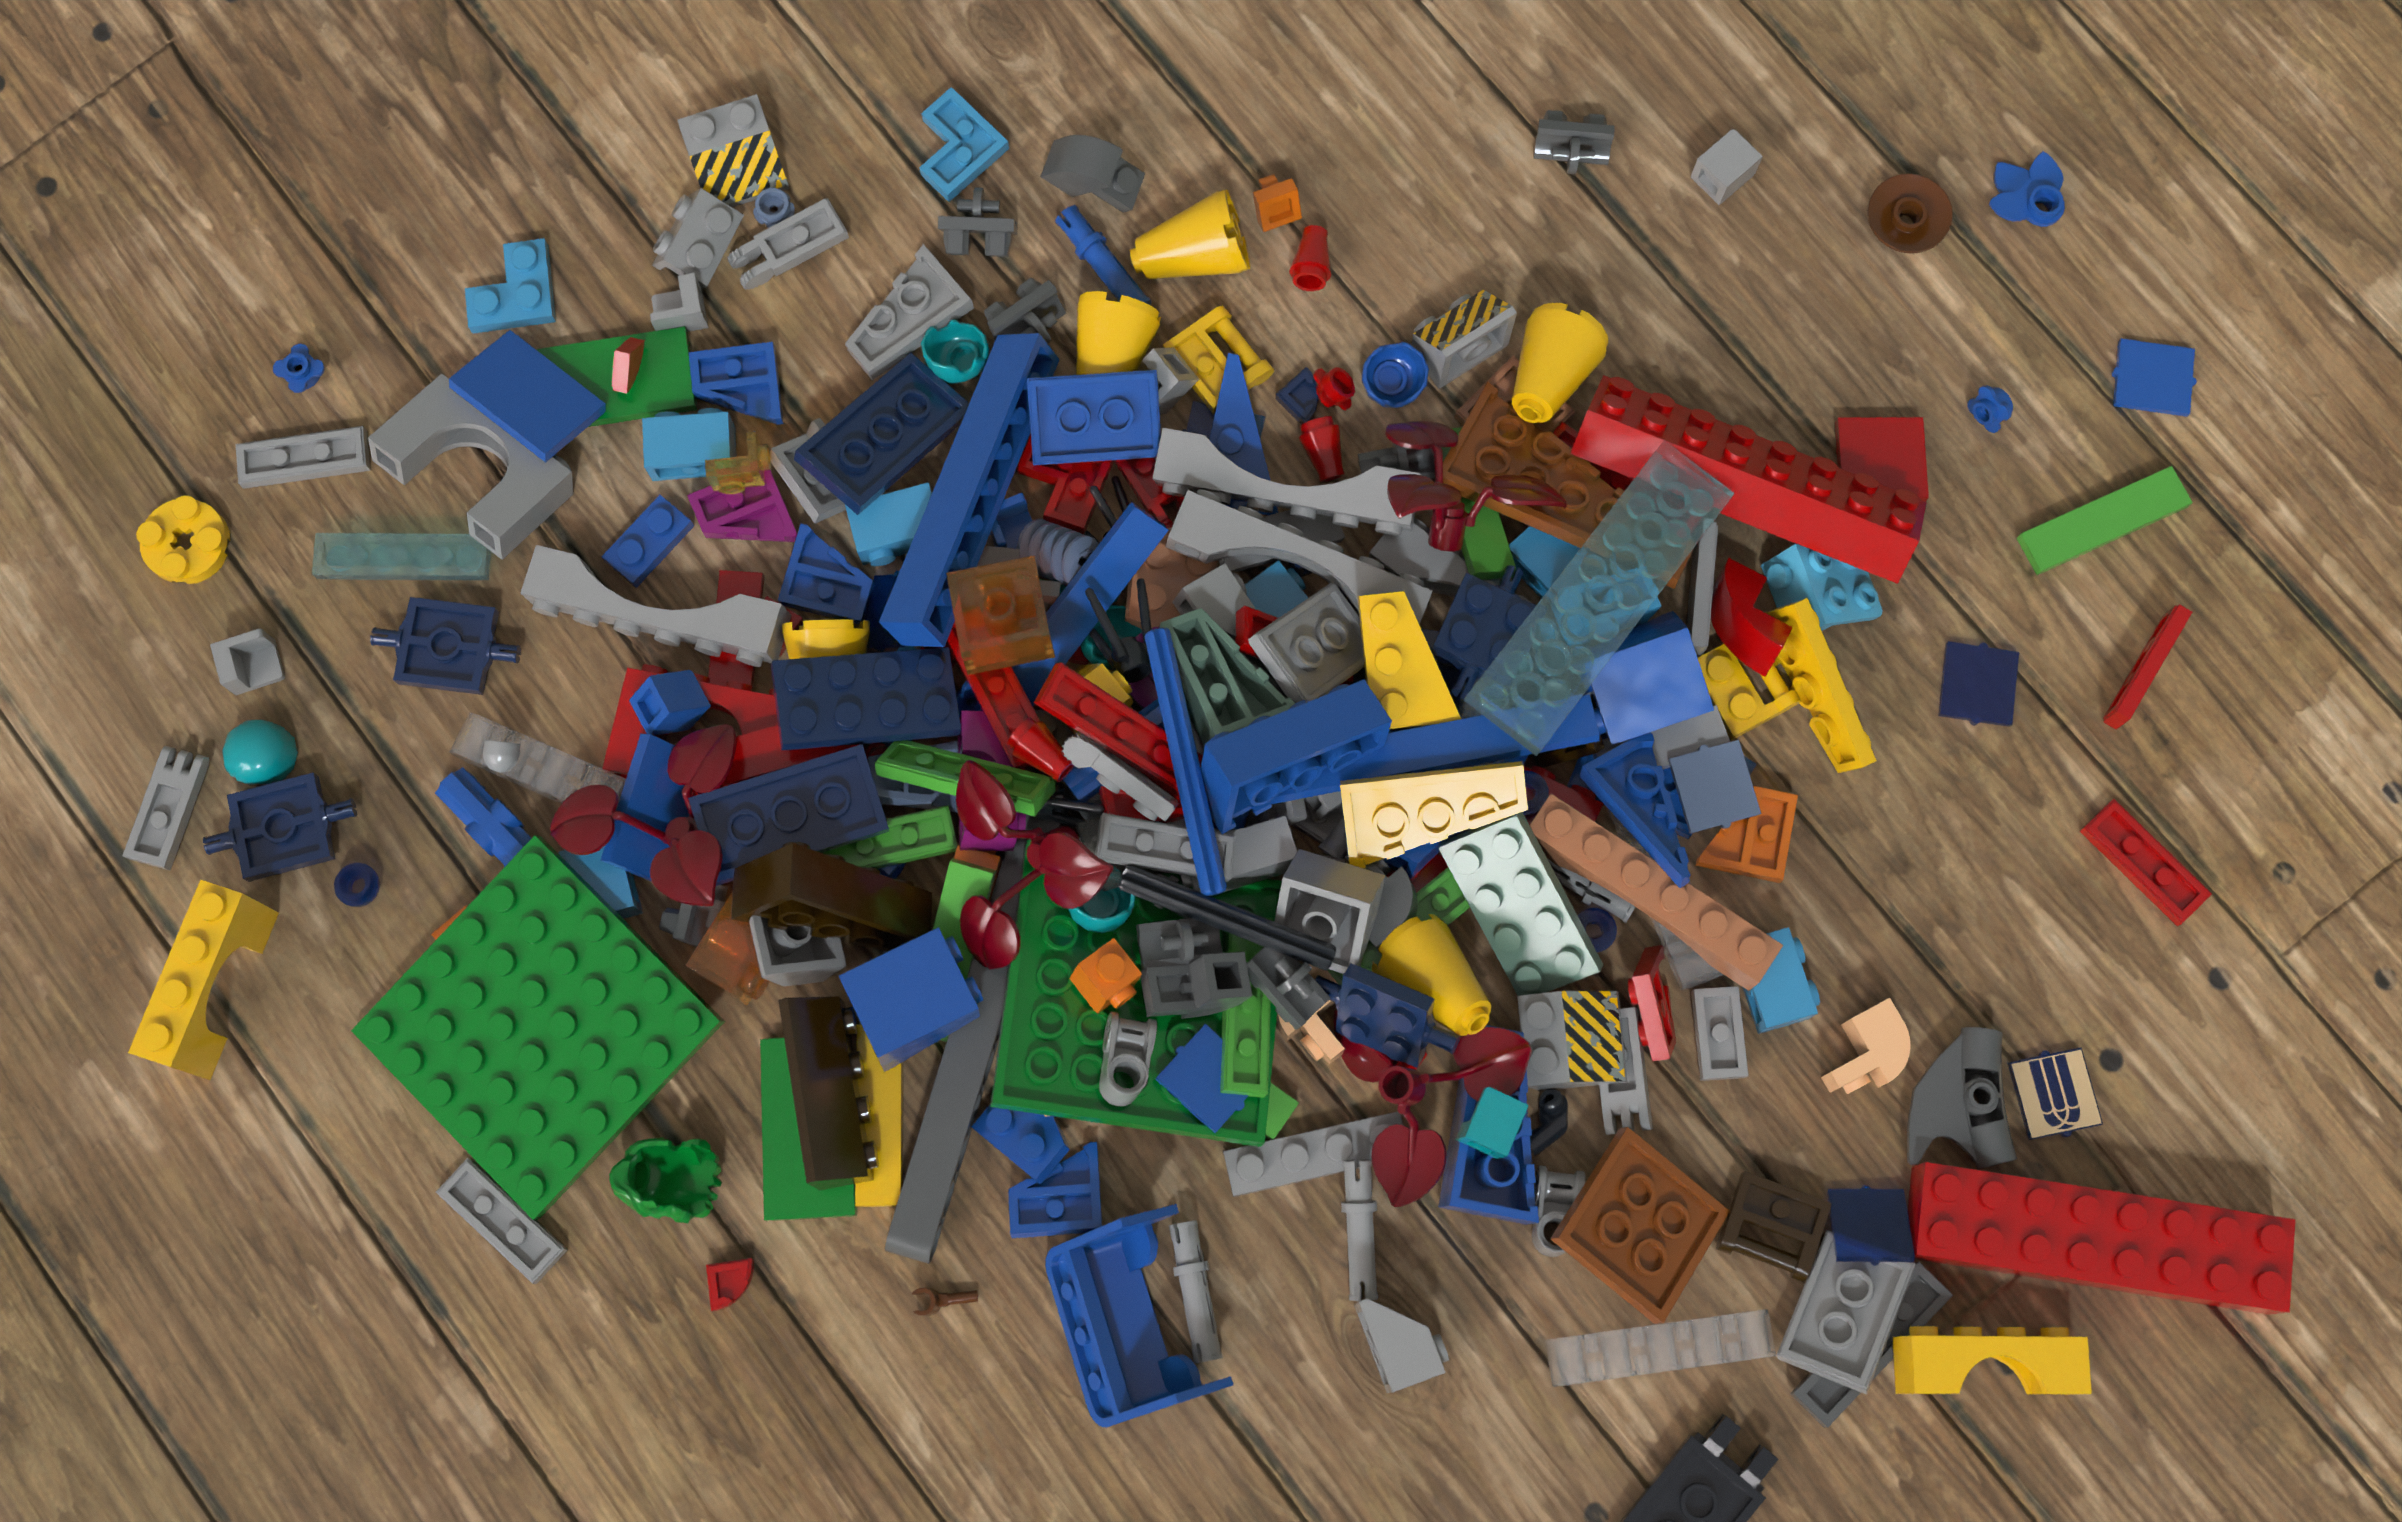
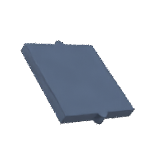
M1739 740L1710 748L1707 745H1701L1698 751L1668 759L1690 834L1717 826L1726 829L1731 826V822L1761 814Z

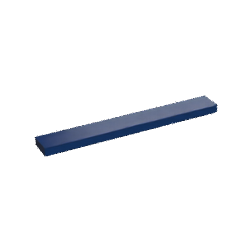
M1589 694L1388 733L1384 747L1334 774L1329 768H1326L1322 771L1320 777L1312 783V786L1297 794L1294 789L1289 788L1270 802L1271 804L1339 792L1341 791L1340 781L1463 768L1598 742L1600 734L1591 697Z

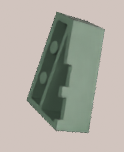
M1202 608L1160 623L1159 628H1168L1170 630L1188 714L1204 747L1206 742L1221 732H1234L1249 726L1252 721L1261 716L1272 717L1287 711L1295 704L1290 697L1286 699L1268 681L1269 676L1260 667L1256 669L1239 652L1240 646Z

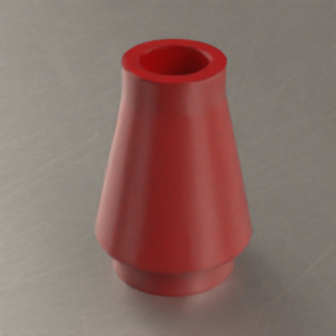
M1310 225L1303 229L1301 242L1289 270L1293 278V284L1304 291H1319L1326 286V282L1331 278L1327 244L1328 231L1321 226Z
M1332 416L1316 418L1301 424L1299 427L1302 435L1298 438L1316 469L1320 482H1329L1345 476L1342 464L1339 425H1334Z
M1031 717L1025 719L1008 739L1007 745L1013 749L1012 755L1048 774L1057 782L1062 781L1074 767L1072 761L1067 760L1066 756L1064 757L1063 747L1043 721L1036 722Z

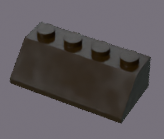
M840 996L779 999L806 1182L818 1190H825L872 1181V1169L879 1168V1160L875 1141L867 1142L865 1124L871 1123L872 1117L867 1095L860 1097L857 1079L864 1078L865 1074L860 1051L853 1052L850 1035L857 1033V1022L853 1007L846 1008L845 1002Z

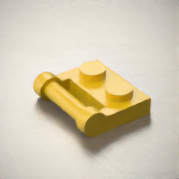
M1223 305L1216 307L1163 344V348H1175L1199 380L1192 388L1213 415L1216 412L1227 358L1209 337V333L1217 331L1232 351L1239 355L1240 361L1247 368L1244 376L1248 390L1264 383L1275 371L1266 359L1261 360L1231 323L1230 319L1232 316Z
M1725 644L1698 657L1713 706L1717 705L1730 740L1788 711L1801 702L1796 691L1789 690L1774 664L1766 677L1759 674L1775 699L1765 705L1738 659Z

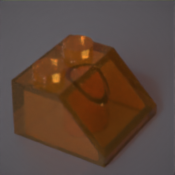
M1034 555L946 573L960 653L968 675L1055 658Z
M732 891L685 966L702 980L747 1006L752 998L757 1000L761 997L770 981L761 977L749 921L742 922L731 919Z

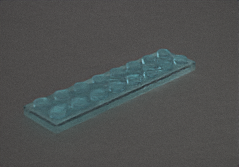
M1664 440L1464 698V701L1537 756L1735 493Z

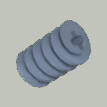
M1040 518L1032 520L1024 527L1020 533L1016 549H1020L1021 569L1051 581L1061 582V585L1067 586L1099 543L1095 538Z

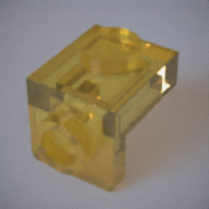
M755 431L746 432L748 456L705 460L706 478L713 491H719L723 494H738L745 491L746 487L765 485L764 470H771L770 452L767 444L761 445Z

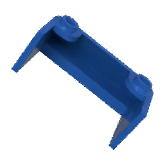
M1177 1204L1117 1219L1051 1248L1047 1253L1045 1261L1046 1273L1090 1416L1101 1427H1110L1234 1385L1231 1376L1202 1385L1199 1370L1189 1357L1183 1354L1168 1357L1141 1269L1151 1265L1157 1256L1158 1239L1152 1224L1178 1214Z

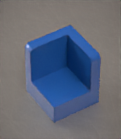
M1023 493L1003 500L990 532L995 547L1016 549L1020 533L1032 521Z
M691 670L651 675L629 699L646 734L653 736L689 730L711 707Z

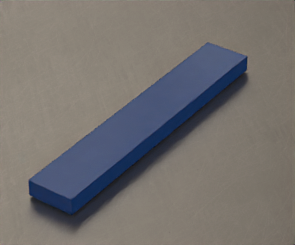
M1133 502L1125 509L1009 661L1032 707L1054 665L1060 662L1065 665L1099 621L1085 594V590L1087 588L1094 590L1106 612L1169 531L1163 523ZM979 702L974 706L973 711H983Z

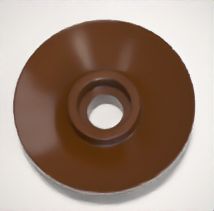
M1900 174L1886 179L1875 189L1869 200L1867 216L1871 230L1884 245L1902 253H1921L1934 248L1945 238L1952 224L1953 211L1947 194L1937 183L1917 174ZM1906 215L1910 217L1913 224L1903 222L1900 216Z

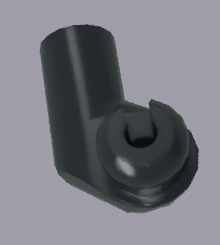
M1547 1089L1540 1094L1539 1126L1532 1130V1136H1530L1531 1154L1534 1157L1567 1132L1568 1102L1565 1096L1557 1089Z

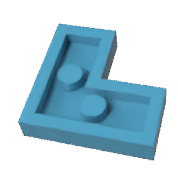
M952 87L921 113L923 122L946 144L919 167L920 174L948 202L1009 150L1008 140Z
M545 238L503 244L506 283L465 288L468 328L472 334L556 322L549 246Z

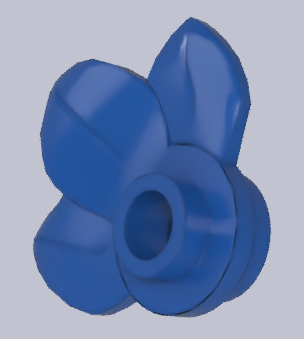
M2041 152L2035 158L2029 170L2012 164L1998 162L1994 171V183L2000 194L1993 197L1989 205L1998 216L2008 221L2027 220L2036 226H2051L2061 218L2065 209L2064 199L2060 192L2064 180L2062 171L2054 159L2046 152ZM2035 204L2045 205L2048 212L2040 210Z

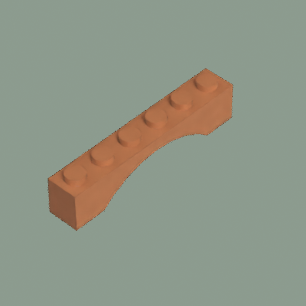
M1550 794L1530 824L1547 859L1602 886L1637 907L1684 941L1710 966L1748 991L1760 983L1783 947V944L1688 883L1679 888L1654 860L1553 794Z

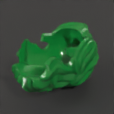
M663 1137L644 1139L629 1146L625 1151L624 1158L612 1167L609 1174V1182L615 1196L640 1216H651L655 1219L666 1216L672 1218L675 1222L688 1224L694 1217H707L714 1208L711 1201L717 1200L718 1194L711 1189L720 1187L722 1184V1180L717 1177L721 1172V1164L718 1163L720 1158L712 1151L711 1145L704 1139L684 1141L677 1146L672 1141Z

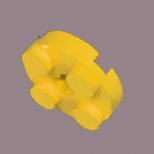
M186 495L157 507L148 516L146 521L138 527L136 538L140 543V553L144 562L155 574L169 582L194 584L210 578L223 566L227 558L225 550L227 548V539L230 541V530L224 518L210 505ZM194 533L190 538L192 546L189 549L185 550L181 546L176 548L177 538L181 534Z

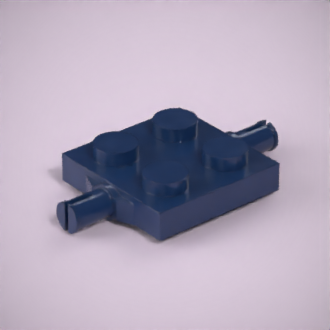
M1506 566L1499 586L1466 573L1433 643L1431 652L1450 661L1460 670L1456 683L1451 690L1452 694L1457 697L1463 684L1466 683L1460 699H1469L1477 679L1491 680L1511 690L1546 613L1545 609L1515 594L1520 579L1524 574L1518 568L1510 581L1516 566Z
M410 597L406 618L398 631L374 627L371 631L373 635H370L372 646L378 645L395 648L397 662L393 680L399 685L483 695L488 669L492 665L493 660L518 664L520 661L518 655H521L520 645L496 643L495 632L499 611L495 607Z
M315 773L227 795L231 815L229 831L203 837V843L206 844L204 849L208 855H212L213 853L233 848L239 857L242 877L248 882L334 860L336 858L331 839L332 822L357 817V810L354 809L356 804L350 798L346 801L328 805L323 799L319 776Z
M1353 963L1345 971L1342 985L1325 979L1320 975L1315 979L1331 998L1330 1000L1335 1002L1338 1011L1335 1032L1345 1036L1354 1043H1361L1386 1054L1395 1061H1402L1416 1068L1425 1056L1428 1043L1449 1051L1451 1054L1455 1052L1459 1044L1460 1035H1455L1436 1026L1432 1014L1435 999Z

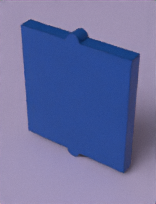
M2121 338L2118 341L2116 368L2111 373L2115 378L2113 406L2188 417L2191 409L2192 387L2197 383L2196 378L2193 377L2195 349Z
M1205 1024L1184 1047L1178 1046L1176 1048V1056L1155 1080L1163 1085L1172 1096L1177 1098L1198 1120L1216 1133L1235 1110L1241 1111L1245 1107L1243 1101L1249 1095L1220 1093L1222 1038Z

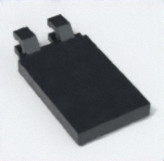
M1722 1413L1708 1430L1705 1437L1699 1432L1694 1437L1690 1434L1620 1522H1747L1766 1499L1761 1494L1765 1487L1760 1482L1771 1470L1778 1458L1759 1444L1746 1459L1742 1468L1738 1466L1723 1451L1741 1427Z

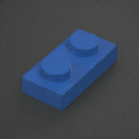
M659 495L601 557L610 567L637 588L689 533L694 524L663 496Z

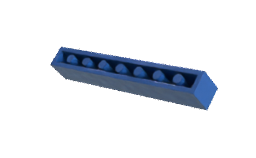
M1040 333L997 335L879 620V623L902 646L945 647L1031 433L1027 378L1053 376L1060 360Z

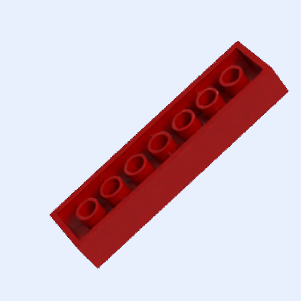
M1603 375L1570 452L1572 455L1897 584L1920 541L1927 502L1920 500L1915 493L1905 489L1895 490L1879 484L1874 477L1865 473H1851L1839 468L1830 459L1824 457L1813 458L1798 452L1794 446L1787 442L1770 441L1756 435L1752 429L1746 426H1732L1719 421L1708 411L1686 408L1676 404L1671 397L1665 394L1648 393L1636 388L1633 383L1621 377L1610 378Z
M1924 1162L1912 1166L1903 1257L2268 1315L2290 1313L2296 1219Z

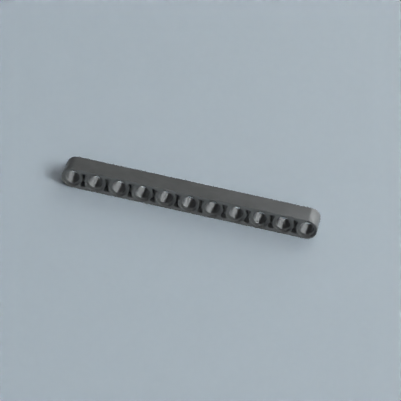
M1062 809L1060 813L1067 815L1069 809ZM1026 814V830L1040 827L1046 833L1065 825L1051 820L1037 819V814L1035 817ZM1017 838L1014 851H1005L990 900L992 905L999 896L1020 881L1025 844L1031 838ZM1019 892L1008 900L1000 910L1007 913L1014 922ZM973 957L968 977L973 976L984 1001L977 1004L980 1017L948 1036L885 1244L886 1252L928 1264L933 1259L973 1129L971 1126L975 1122L999 1043L1009 965L989 970Z

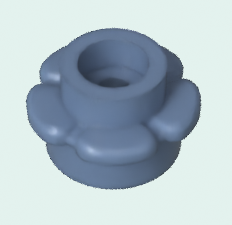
M767 188L756 197L753 213L758 223L766 224L770 228L793 216L795 207L793 203H790V196L786 192L777 188ZM772 207L778 208L776 212L770 211Z

